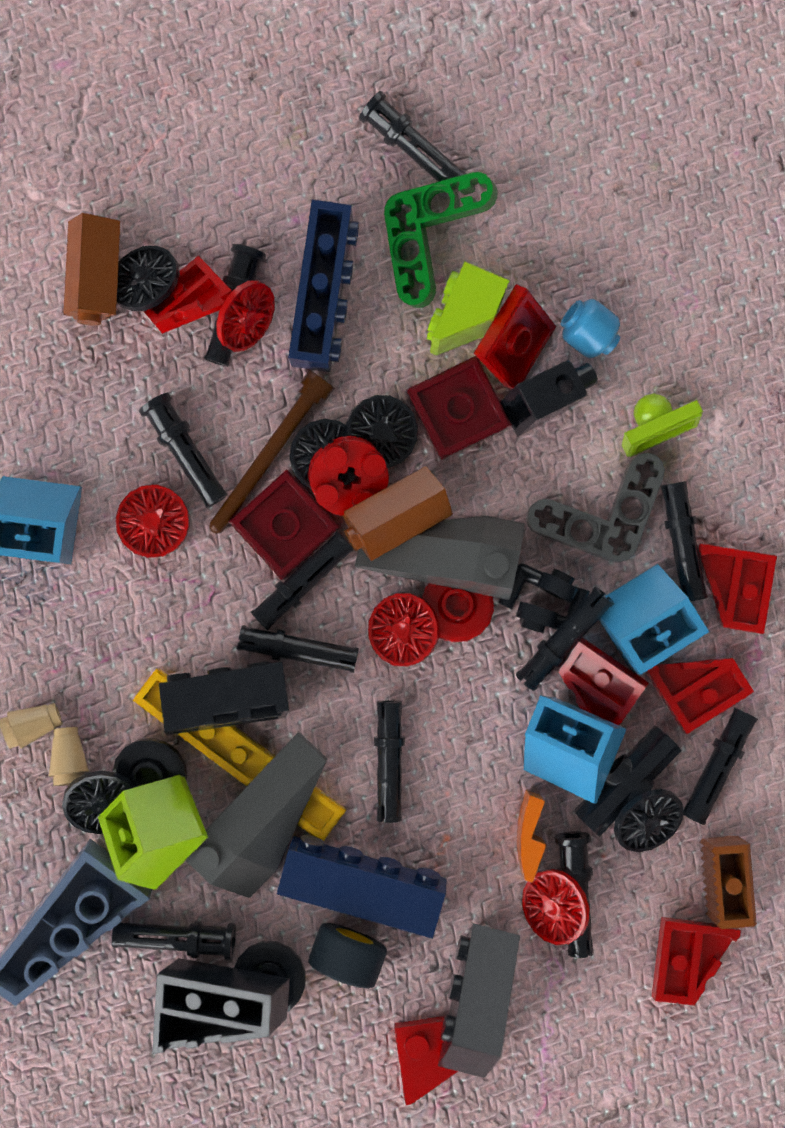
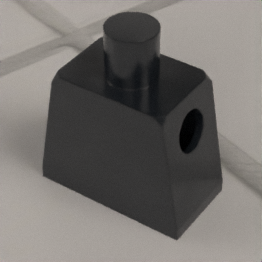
M567 360L517 384L500 403L518 437L574 407L588 396L586 389L596 385L598 378L595 370L589 363L574 368L573 364Z

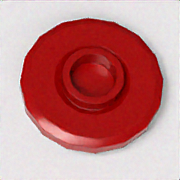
M258 280L247 281L237 286L227 296L220 308L216 322L217 337L221 345L233 352L245 351L254 346L264 336L272 322L275 311V297L271 288Z
M145 485L129 492L120 503L116 514V529L122 543L133 553L147 558L164 557L176 551L186 539L190 527L189 511L183 499L173 490L160 485Z
M429 583L425 587L422 596L436 612L440 624L439 638L452 643L468 642L480 636L489 626L494 612L492 596L468 592L463 589H454Z
M396 593L384 598L374 608L369 619L368 637L373 650L383 661L393 666L409 667L423 662L434 651L439 640L440 624L435 610L425 599L414 594Z
M548 869L537 872L533 883L527 881L523 889L522 907L525 918L534 933L544 941L555 945L570 944L584 934L589 924L590 908L586 894L574 878L566 872Z

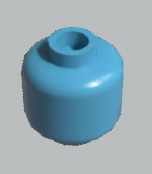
M588 299L585 302L581 300L576 301L565 313L560 323V326L563 327V340L587 358H594L601 353L608 355L620 341V336L617 334L620 327L618 316L595 299Z

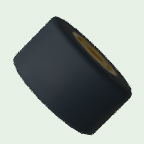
M323 923L317 933L308 963L315 970L333 980L350 986L368 989L374 987L377 982L387 949L381 942L366 934L342 925Z

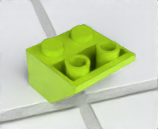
M465 261L460 273L452 271L443 292L442 303L445 304L444 310L436 308L427 329L429 332L426 339L432 341L430 353L437 356L484 337L497 315L510 280Z
M181 775L124 790L98 817L117 880L156 890L208 838L187 781Z

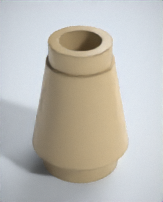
M55 702L49 705L9 711L6 717L0 719V729L9 749L17 746L22 749L56 727L63 725Z
M65 727L53 730L54 737L49 768V777H53V786L70 785L74 779L89 772L80 736L78 735V727Z

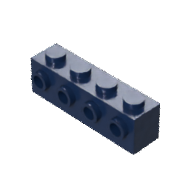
M312 199L288 356L292 367L331 372L332 362H339L342 339L336 338L338 323L345 324L348 300L341 299L343 284H351L354 261L347 260L349 245H357L359 222L353 221L352 205Z
M303 835L301 837L294 836L276 894L433 939L446 895L447 879L441 877L438 872L428 868L414 870L402 866L399 861L393 858L380 857L375 859L363 855L360 850L354 847L341 846L336 848L324 844V841L318 837Z

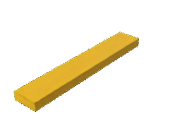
M156 668L133 701L163 723L159 683L167 682V676L169 675ZM236 726L178 734L245 786L275 757L274 754ZM315 786L300 817L298 826L310 835L324 841L346 812V809Z

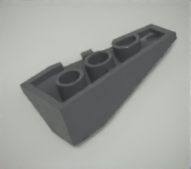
M491 516L443 520L373 561H370L362 548L359 549L355 568L509 600L517 571L525 523Z
M298 732L207 827L206 833L208 838L185 861L210 885L250 898L278 869L283 854L328 759Z

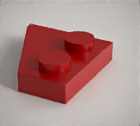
M199 255L179 271L177 286L171 295L158 306L144 311L162 334L219 311L227 296L232 292Z
M583 637L578 641L558 672L567 688L574 692L576 703L580 709L619 726L649 684V682Z
M733 658L657 664L646 671L649 679L685 734H689L754 693Z
M661 917L652 998L660 1002L695 1006L705 991L706 982L716 974L722 965L721 957L732 940L737 942L741 930L739 928L721 929L715 923Z
M445 1016L394 1023L405 1105H412L458 1072L437 1066L443 1043L441 1031Z

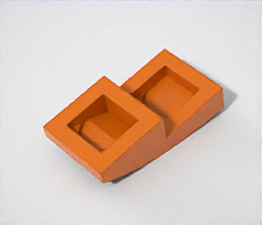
M526 790L518 818L517 852L520 870L524 879L533 883L546 848V843L542 837L533 834L545 800L541 795Z

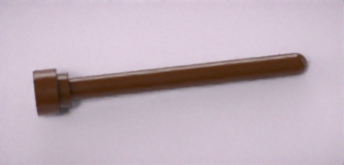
M311 370L307 372L300 382L303 385L299 390L301 396L209 524L211 532L220 534L224 531L229 521L234 517L314 403L318 405L321 400L326 401L335 388Z

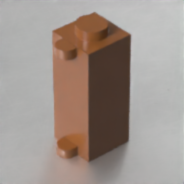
M81 213L68 221L63 315L72 316L73 319L77 320V323L101 325V321L116 315L120 220Z
M425 466L344 511L345 515H343V518L349 527L344 532L354 550L357 551L362 548L370 561H373L452 516L453 513L446 489L429 468Z

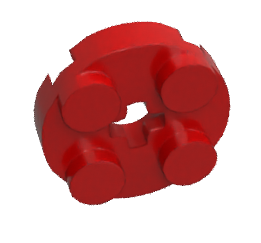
M342 436L334 439L333 443L328 444L323 449L321 447L314 454L309 466L308 479L316 502L327 511L340 516L345 515L344 511L388 487L389 472L383 456L371 442L356 436ZM348 467L354 468L355 475L359 476L357 481L352 482L350 485H344L343 480L338 478L339 473H346Z

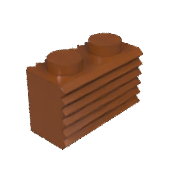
M739 836L702 838L699 842L703 845L700 851L704 853L701 857L704 861L702 867L705 869L702 875L706 877L703 881L706 887L703 890L707 893L704 899L708 901L705 904V907L708 909L705 914L721 929L757 926L750 843Z

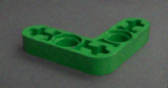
M472 172L410 189L391 196L386 202L384 218L396 289L399 298L407 305L414 308H423L433 301L436 294L426 227L483 213L491 209L498 198V190L495 183L486 174ZM478 183L484 189H487V191L481 193V200L478 202L472 196L459 199L455 191L459 188L458 191L463 195L475 192V185ZM441 192L448 193L450 197L448 208L441 213L433 212L431 208L433 197ZM403 204L412 209L411 212L406 214V223L412 230L416 229L415 232L405 231L404 222L396 216L397 213L401 212V205ZM408 241H417L419 245L417 257L411 261H404L401 256L403 245ZM404 270H414L416 280L425 285V289L419 291L418 298L409 293V289L414 288V278L412 274L404 273Z

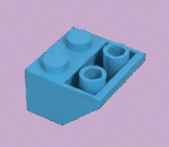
M2 476L0 480V555L71 565L82 487Z
M658 564L607 594L605 597H610L615 604L599 619L628 668L639 675L709 633L689 598Z
M540 695L525 732L524 770L596 804L627 729L556 697Z

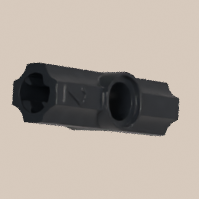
M654 726L627 755L623 754L614 760L597 803L594 804L584 799L573 812L600 837L616 820L622 808L629 801L653 788V780L682 750L667 734L657 726Z

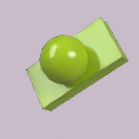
M653 393L643 396L634 406L633 412L638 427L624 433L621 446L626 456H635L696 428L702 417L703 410L697 400L672 410L671 403L662 395Z

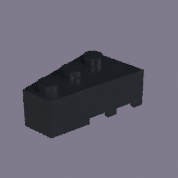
M283 661L253 663L247 665V668L231 670L230 667L208 670L207 675L192 678L191 673L173 674L167 676V682L159 683L164 732L166 735L283 719L289 712Z
M473 923L468 934L460 936L455 959L460 960L458 975L453 974L449 987L448 999H451L452 1002L449 1015L446 1014L442 1026L441 1040H443L437 1066L485 1078L500 1060L520 935Z
M178 958L157 974L152 1054L163 1053L167 1049L185 1046L186 1049L197 1048L205 1043L221 1041V1044L269 1037L287 1019L290 978Z

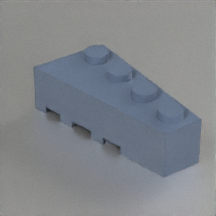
M89 839L0 953V996L15 1006L54 976L71 959L78 957L88 949L90 944L122 922L123 918L135 908H139L151 898L153 889L117 880L109 852L92 839Z

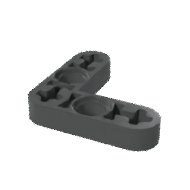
M651 453L639 454L630 460L607 520L554 500L542 499L535 502L528 509L526 515L527 525L531 531L538 535L610 562L627 561L637 551L664 477V464L658 456ZM646 461L650 463V470L655 472L654 477L645 479L642 490H649L648 496L639 490L627 489L629 483L632 486L638 485L641 473L635 469L636 466H642ZM627 497L638 499L642 505V513L636 519H629L622 513L621 505ZM545 507L551 509L550 516L559 520L563 519V512L569 514L570 517L563 525V536L556 534V531L560 528L559 525L547 523L544 528L538 526L539 519L534 517L535 511L541 512ZM576 520H585L592 528V535L586 542H578L571 535V526ZM615 520L623 525L636 527L634 533L631 530L625 532L623 543L628 545L627 551H619L617 555L613 554L614 547L608 544L609 539H615L619 536L622 528L614 526Z

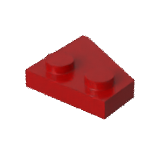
M700 543L698 546L700 559L722 628L764 634L777 556Z

